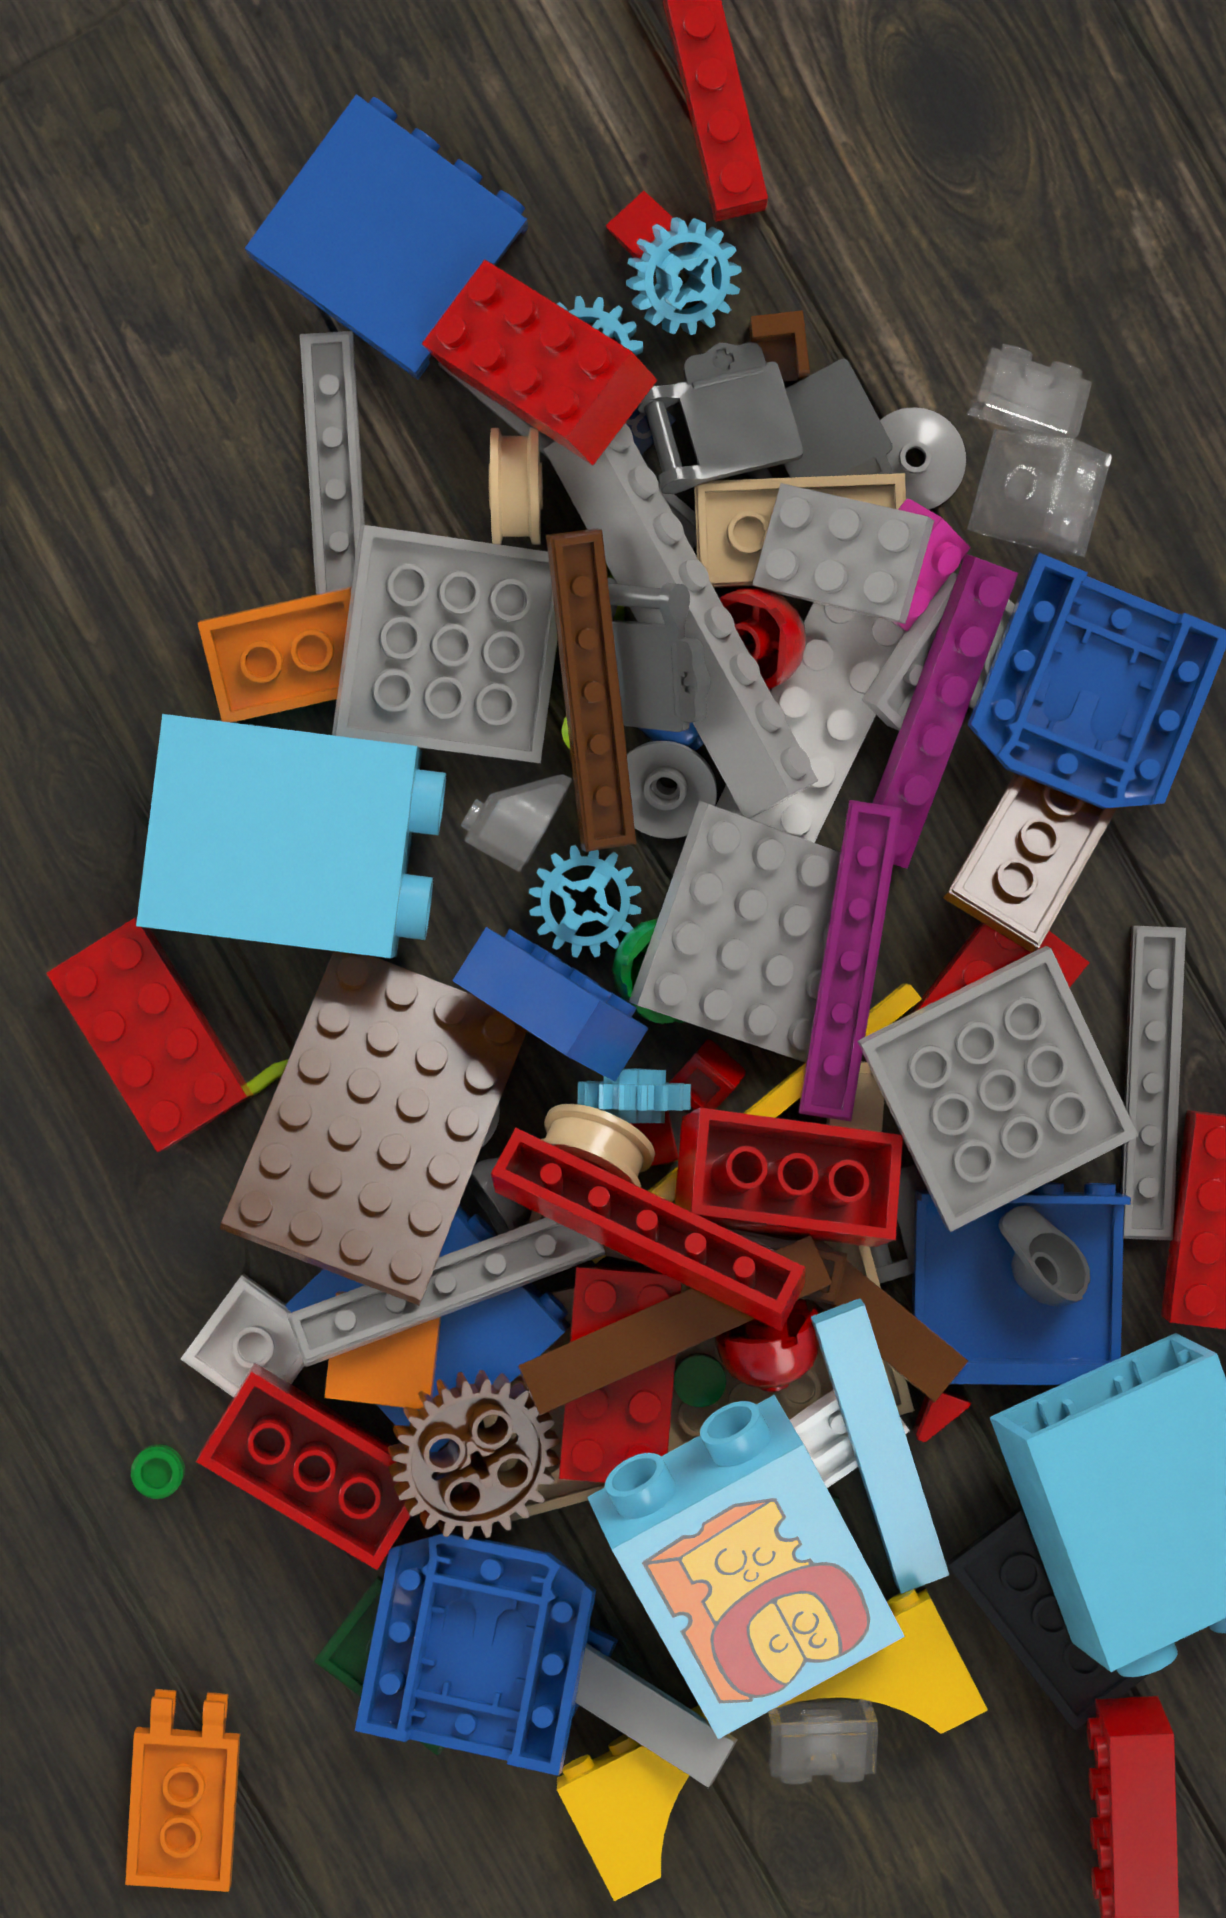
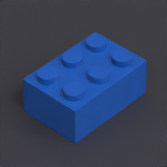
M486 927L453 979V982L564 1055L614 1082L648 1030V1027L632 1018L637 1009L636 1007L614 993L607 991L588 976L573 967L571 968L552 953L511 929L503 937Z

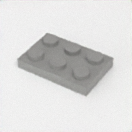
M781 483L752 585L777 594L905 624L934 520L924 515Z

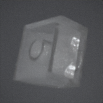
M1003 344L1001 350L992 347L986 357L967 414L1066 448L1078 436L1092 382L1082 379V371L1069 364L1054 361L1051 367L1031 361L1033 354L1020 347Z
M994 429L967 530L1042 551L1085 557L1112 455L1074 438Z
M561 774L490 794L485 804L476 799L461 825L462 828L469 831L464 841L518 872L523 873L573 784L572 779Z
M871 1701L795 1702L767 1712L768 1755L771 1777H781V1782L787 1784L811 1782L813 1775H833L834 1781L857 1782L864 1779V1774L876 1773L878 1721Z

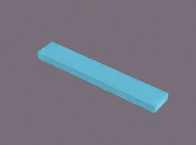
M859 1298L811 1316L897 1588L902 1594L949 1576L865 1304Z

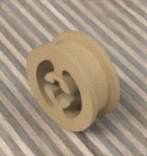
M491 428L489 509L491 510L492 544L501 545L503 537H530L532 545H540L543 478L542 463H540L539 430L536 428H531L528 436H502L499 428Z
M579 1104L557 1105L548 1111L545 1118L544 1127L547 1135L546 1138L541 1140L641 1188L638 1175L650 1168L655 1157V1151L648 1138L633 1125L606 1111Z

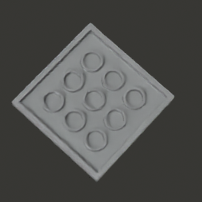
M360 525L332 735L541 763L558 641L548 552Z
M699 801L629 1002L806 1063L840 852Z
M1044 946L857 1041L941 1219L950 1232L1138 1137L1055 955L1048 946Z

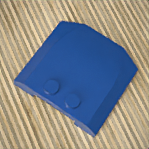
M1040 552L1035 554L968 726L1005 769L1099 808L1164 804L1226 650V630L1187 613H1175L1088 577V572Z
M453 1532L448 1537L439 1534L392 1547L388 1552L355 1731L403 1742L411 1739L507 1761V1765L559 1776L564 1765L596 1589L551 1553L470 1536L469 1540H464L462 1534Z

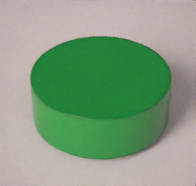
M694 1353L686 1356L678 1363L674 1372V1388L684 1403L693 1407H707L717 1402L725 1391V1371L720 1362L713 1356L705 1353Z
M162 1444L151 1445L142 1450L133 1461L131 1467V1479L135 1488L142 1495L153 1499H161L173 1494L181 1485L185 1475V1465L180 1454L173 1448Z

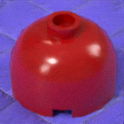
M759 588L738 589L720 597L724 608L731 614L734 620V627L746 649L756 660L760 674L768 689L770 690L787 681L800 666L806 646L805 625L798 610L782 595Z
M800 1298L796 1301L781 1331L757 1319H753L715 1337L719 1358L733 1378L749 1386L758 1387L762 1391H781L787 1388L790 1383L801 1378L814 1365L820 1345L811 1316L817 1315L818 1311L815 1307L812 1311H809L807 1309V1301Z

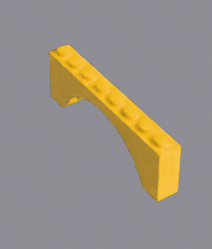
M912 1589L902 1594L899 1593L887 1601L905 1637L776 1707L779 1708L795 1702L818 1698L862 1699L885 1704L904 1711L925 1722L940 1734L988 1710L927 1589L919 1593ZM699 1705L691 1709L707 1719ZM625 1734L616 1738L608 1745L609 1752L593 1760L590 1755H584L571 1761L563 1767L562 1772L564 1775L557 1778V1791L614 1901L661 1878V1853L667 1822L677 1796L689 1777L688 1774Z

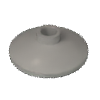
M904 408L883 417L880 422L893 446L892 451L886 454V457L891 465L892 474L905 473L906 499H911L928 510L947 501L959 487L966 467L965 447L956 428L942 415L924 408ZM913 448L921 450L925 456L924 464L920 467L910 466L905 457L908 450Z
M653 741L642 744L627 754L634 826L642 833L664 839L687 836L699 801L715 806L717 801V783L714 773L705 759L693 749L676 742ZM659 778H671L677 783V786L673 788L665 787L661 784Z

